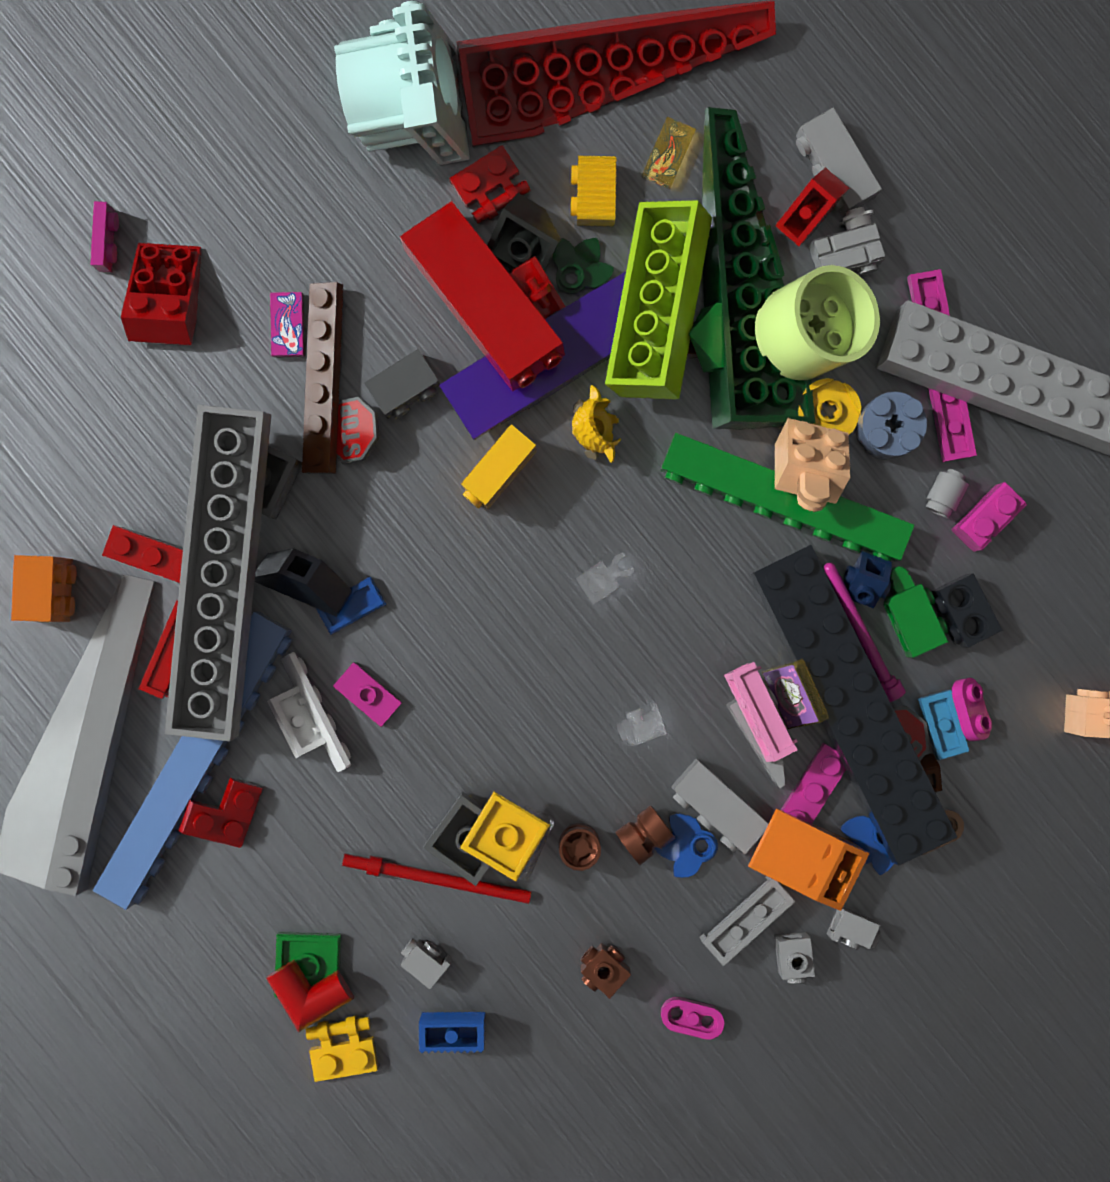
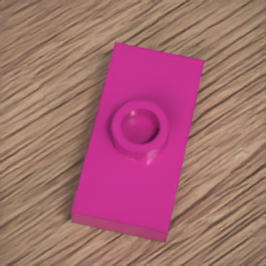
M353 662L333 685L335 689L380 727L387 722L403 703L356 662Z

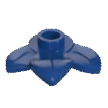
M685 814L670 815L669 821L675 839L662 849L657 847L654 849L662 857L675 861L673 866L675 877H690L698 872L702 862H707L716 855L718 842L711 832L701 830L695 818ZM699 840H705L708 844L704 851L696 849V843Z
M856 816L841 826L842 832L851 838L853 843L870 853L864 865L871 863L879 875L884 874L893 866L894 863L891 862L870 818Z

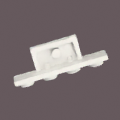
M295 652L286 655L281 659V662L294 688L267 702L295 758L324 745L337 772L350 767V752L343 742L340 743L335 733V722L329 714L325 713L321 705L322 697L320 692L314 685L311 686L306 676L308 671L304 661L300 657L297 658Z

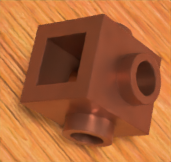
M602 942L597 948L591 946L580 959L583 963L580 966L581 973L584 975L581 978L582 981L594 992L599 989L609 999L631 976V970L623 962L625 956L616 947L610 945L607 948Z

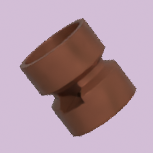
M651 805L637 815L636 823L629 821L615 832L639 865L654 855V848L662 849L675 839V836Z
M575 823L563 830L559 839V853L565 865L573 870L583 871L597 863L601 853V845L598 834L592 827L583 823Z

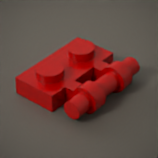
M503 145L449 178L450 183L466 208L475 202H478L481 206L471 213L477 224L487 218L491 220L498 215L497 212L503 209L517 193L525 195L531 191L525 180L515 186L510 181L519 175V170ZM502 187L504 193L490 201L486 195Z

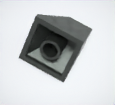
M517 193L503 208L487 246L508 273L536 256L543 270L546 271L561 239L546 209Z

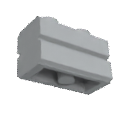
M875 223L813 239L809 245L815 269L827 265H836L850 269L853 272L859 271V275L862 276L877 271V266L885 260V254Z

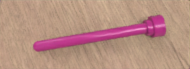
M833 563L825 564L823 569L889 701L892 702L899 699L906 693L900 679H896L894 675H890L836 566Z

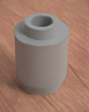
M948 469L947 473L939 472L926 498L928 503L925 508L936 515L949 518L951 513L956 512L969 486L964 481L966 476L953 469Z

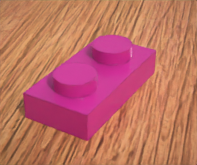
M94 201L90 265L99 272H112V263L117 261V246L113 243L114 232H117L119 228V216L115 209L107 202Z

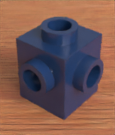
M862 551L854 566L849 565L842 579L852 600L874 609L880 597L885 599L892 583L890 581L892 562Z

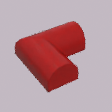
M295 959L266 977L298 1032H301L355 998L339 970L311 986Z

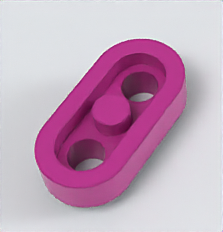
M973 678L956 680L952 686V698L964 736L972 742L987 739L992 730V720L987 712L982 687Z
M672 997L666 1000L661 1007L663 1024L671 1031L710 1040L718 1037L724 1029L722 1013L713 1005L682 997ZM674 1008H680L682 1014L679 1017L671 1016V1011ZM704 1016H711L713 1018L712 1023L709 1025H704L701 1021Z

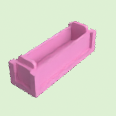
M755 662L747 663L724 676L766 762H775L797 751L795 743L798 741L797 739L790 738L758 670L762 669L761 666H756Z

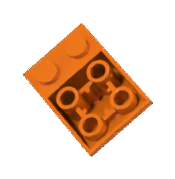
M776 808L748 867L815 901L841 911L870 853L844 837Z

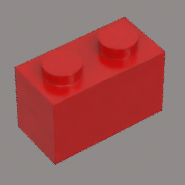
M825 167L811 179L775 226L797 246H800L815 232L850 188Z

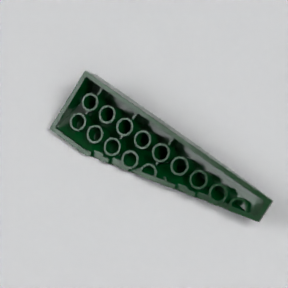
M708 107L705 109L702 205L711 215L712 221L703 265L704 308L715 303H722L724 368L709 372L713 429L741 430L781 427L785 425L787 418L814 424L813 390L810 391L809 387L812 384V379L793 380L780 374L781 371L772 364L766 355L762 356L755 335V321L758 310L762 308L767 298L773 292L784 287L782 277L785 273L771 226L766 225L763 215L765 210L762 197L757 195L753 181L756 179L753 166L750 167L745 152L748 148L737 111ZM799 405L804 416H798Z

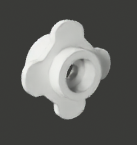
M864 207L852 209L845 213L846 217L840 222V226H846V230L871 224L870 215L874 214L873 210L865 211Z

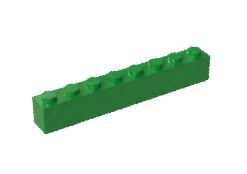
M678 433L674 434L660 472L666 474L664 478L679 485H682L683 481L695 485V491L704 495L712 496L713 492L725 496L724 502L741 508L742 504H746L755 508L753 513L767 519H771L772 515L784 519L783 525L801 531L803 526L813 530L812 536L830 542L834 538L842 541V547L849 551L860 553L862 549L890 562L901 561L914 528V524L841 496L836 504L827 502L821 511H808L798 504L796 494L775 489L774 470Z

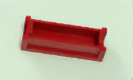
M178 600L175 602L138 688L161 699L164 696L167 698L169 696Z

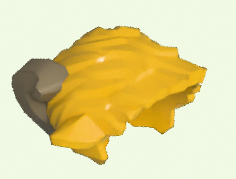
M591 385L590 399L586 402L579 399L574 404L573 414L575 415L572 420V434L576 437L579 444L586 449L584 454L587 458L595 460L599 457L600 453H605L610 463H613L615 459V446L619 444L621 438L613 440L612 431L613 424H617L619 419L616 415L607 413L604 408L608 407L611 401L607 398H601L599 390L594 385Z

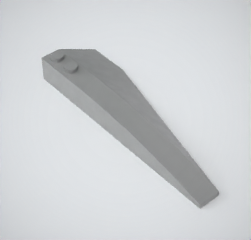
M123 574L6 808L0 834L1 874L42 889L77 896L87 890L156 581Z

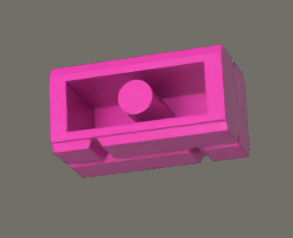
M1005 482L996 484L951 530L973 552L983 550L992 541L991 538L996 537L1027 504Z

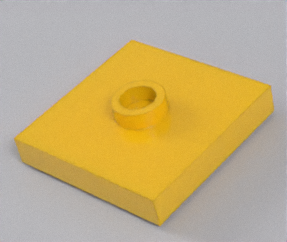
M493 791L460 848L512 880L517 881L550 824L496 791Z

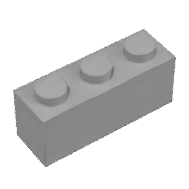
M834 107L800 126L796 134V145L803 156H808L813 164L812 172L814 176L826 167L850 188L834 207L836 211L840 210L842 215L845 216L846 212L859 208L877 197L882 188Z
M697 759L692 762L671 786L676 792L673 798L686 810L692 806L700 814L696 819L710 832L714 827L724 836L720 841L734 853L739 849L746 854L764 834L768 823Z

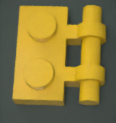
M357 1016L346 1017V1021L335 1023L322 1021L318 1022L317 1026L306 1028L307 1040L319 1038L321 1041V1046L311 1047L309 1050L314 1082L378 1071L379 1066L374 1037L361 1038L360 1031L371 1029L369 1017L357 1019ZM348 1034L349 1041L333 1043L332 1036Z

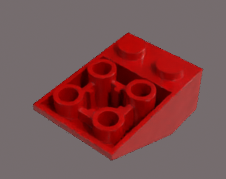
M138 243L121 313V321L128 341L192 345L197 321L201 247Z

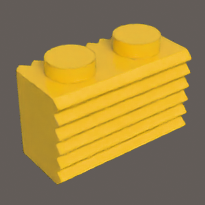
M578 156V165H572L571 185H577V197H571V216H577V226L612 227L615 225L616 156Z

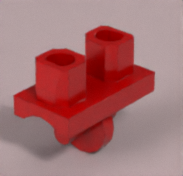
M536 256L509 272L510 276L544 319L566 307Z

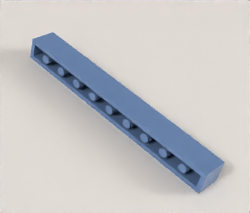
M253 612L251 615L241 719L247 709L251 711L260 698V694L257 693L262 682H269L276 670L273 663L278 654L283 656L292 642V639L289 638L292 630L261 612ZM240 720V730H239V733H240V731H241V729L243 728L244 723H245V722H243L242 720ZM185 736L180 738L93 889L95 893L125 910L135 903L139 905L149 890L145 886L150 876L155 877L159 873L165 862L161 857L166 848L172 849L180 837L181 833L177 829L183 820L189 800L194 801L199 792L203 794L209 787L213 779L209 774L214 765L220 766L229 751L225 748L228 741Z

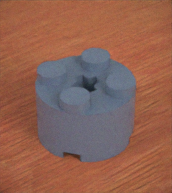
M888 392L876 397L862 409L855 431L859 443L862 444L871 456L890 460L901 457L919 446L926 433L927 420L919 400L902 392ZM889 420H892V424L896 425V430L892 432L890 427L885 426V423Z

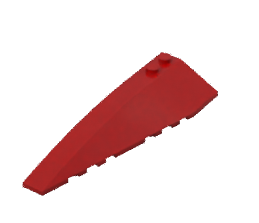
M775 1L645 14L457 41L459 68L472 145L536 136L545 132L543 127L559 124L560 126L571 121L574 117L586 112L591 113L600 109L605 104L615 100L619 101L664 82L669 77L677 74L681 75L707 61L712 62L733 50H740L776 35Z

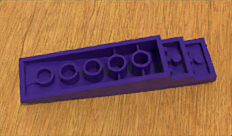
M626 271L545 319L563 342L565 356L562 357V361L556 367L550 370L545 369L536 375L535 380L527 387H519L512 392L486 356L439 385L473 440L481 437L499 424H504L524 410H529L610 358Z

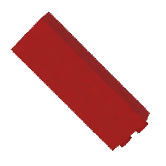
M452 201L399 236L407 255L512 392L519 387H527L540 372L545 369L550 370L562 361V357L565 356L563 342Z

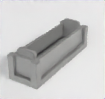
M766 876L767 881L707 935L703 933L699 937L702 943L723 966L795 902L776 880Z

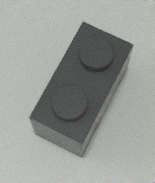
M419 349L364 383L387 419L392 416L395 419L404 416L411 410L409 407L411 404L419 399L421 402L429 400L438 393L436 388L440 387L438 379Z

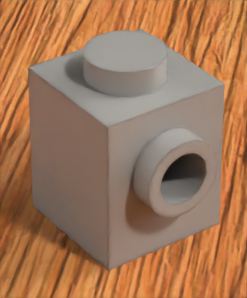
M806 932L774 935L778 973L781 978L787 980L788 983H803L807 981L806 977H815L810 936Z

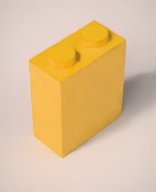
M511 424L461 483L462 487L466 490L462 495L478 509L482 505L489 509L537 452L536 444Z

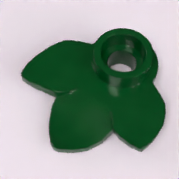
M561 238L553 254L554 263L558 268L556 272L557 286L567 294L578 293L584 287L598 288L610 279L614 271L613 266L599 262L600 244L598 238L586 239L575 247L568 240ZM568 274H575L577 281L570 284L566 281L565 277Z

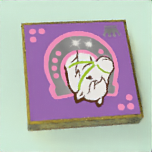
M803 659L770 667L762 671L768 687L779 703L777 707L787 729L821 723L829 718Z

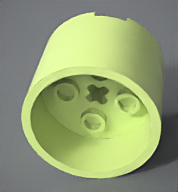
M822 266L776 290L767 298L756 316V341L762 356L766 355L772 364L781 371V375L793 380H809L863 357L872 348L877 339L880 327V313L872 290L858 274L841 266Z

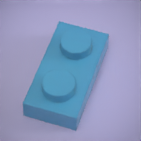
M945 690L918 698L923 718L927 722L928 734L935 758L942 760L968 752L969 748L960 726L952 698V691Z

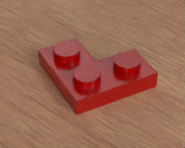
M230 778L220 807L189 800L179 831L185 835L241 848L263 788L257 784Z

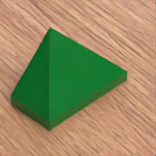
M715 303L701 309L689 332L702 370L706 373L724 368L722 303Z

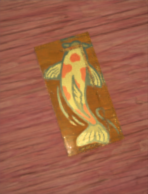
M667 117L643 171L642 178L671 189L696 129Z

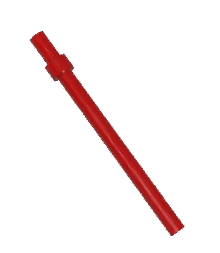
M344 854L342 866L367 871L366 874L377 877L380 874L527 904H529L531 891L479 881L475 886L463 877L385 862L383 858L371 855L370 858Z

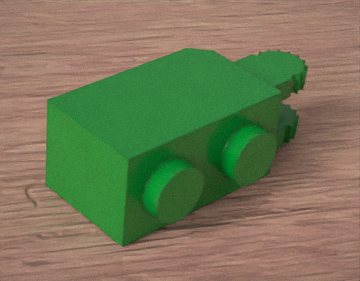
M900 566L891 567L890 581L892 583L890 591L892 595L885 598L883 607L905 656L914 658L947 643L948 640L945 634L948 633V629L942 617H937L932 605L935 604L931 591L927 587L924 588L922 583L914 584L906 568Z

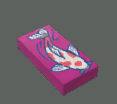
M270 293L271 356L305 357L303 293Z

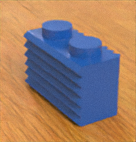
M422 1012L419 1020V1051L421 1053L424 1051L428 1054L431 1051L436 1053L438 1050L441 1053L444 1051L449 1053L451 1050L454 1053L457 1051L462 1053L464 1050L467 1053L470 1051L475 1053L477 1050L480 1053L483 1052L486 1041L485 1012Z

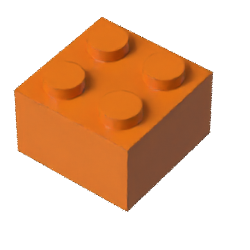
M14 555L11 621L70 622V616H73L75 612V599L71 597L72 584L75 583L77 576L73 559L53 556Z

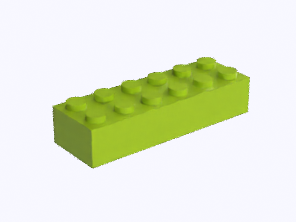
M698 200L639 202L605 385L620 397L680 398L690 343L689 332L693 326L712 221L711 215Z

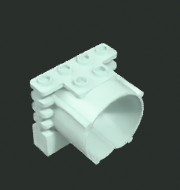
M418 1L404 2L401 4V7H396L392 10L395 20H383L379 22V25L370 27L371 36L342 41L339 45L334 46L338 90L348 124V133L354 137H359L368 152L419 143L439 165L470 160L466 123L461 118L463 107L460 101V83L457 80L458 65L452 57L456 55V47L425 4Z

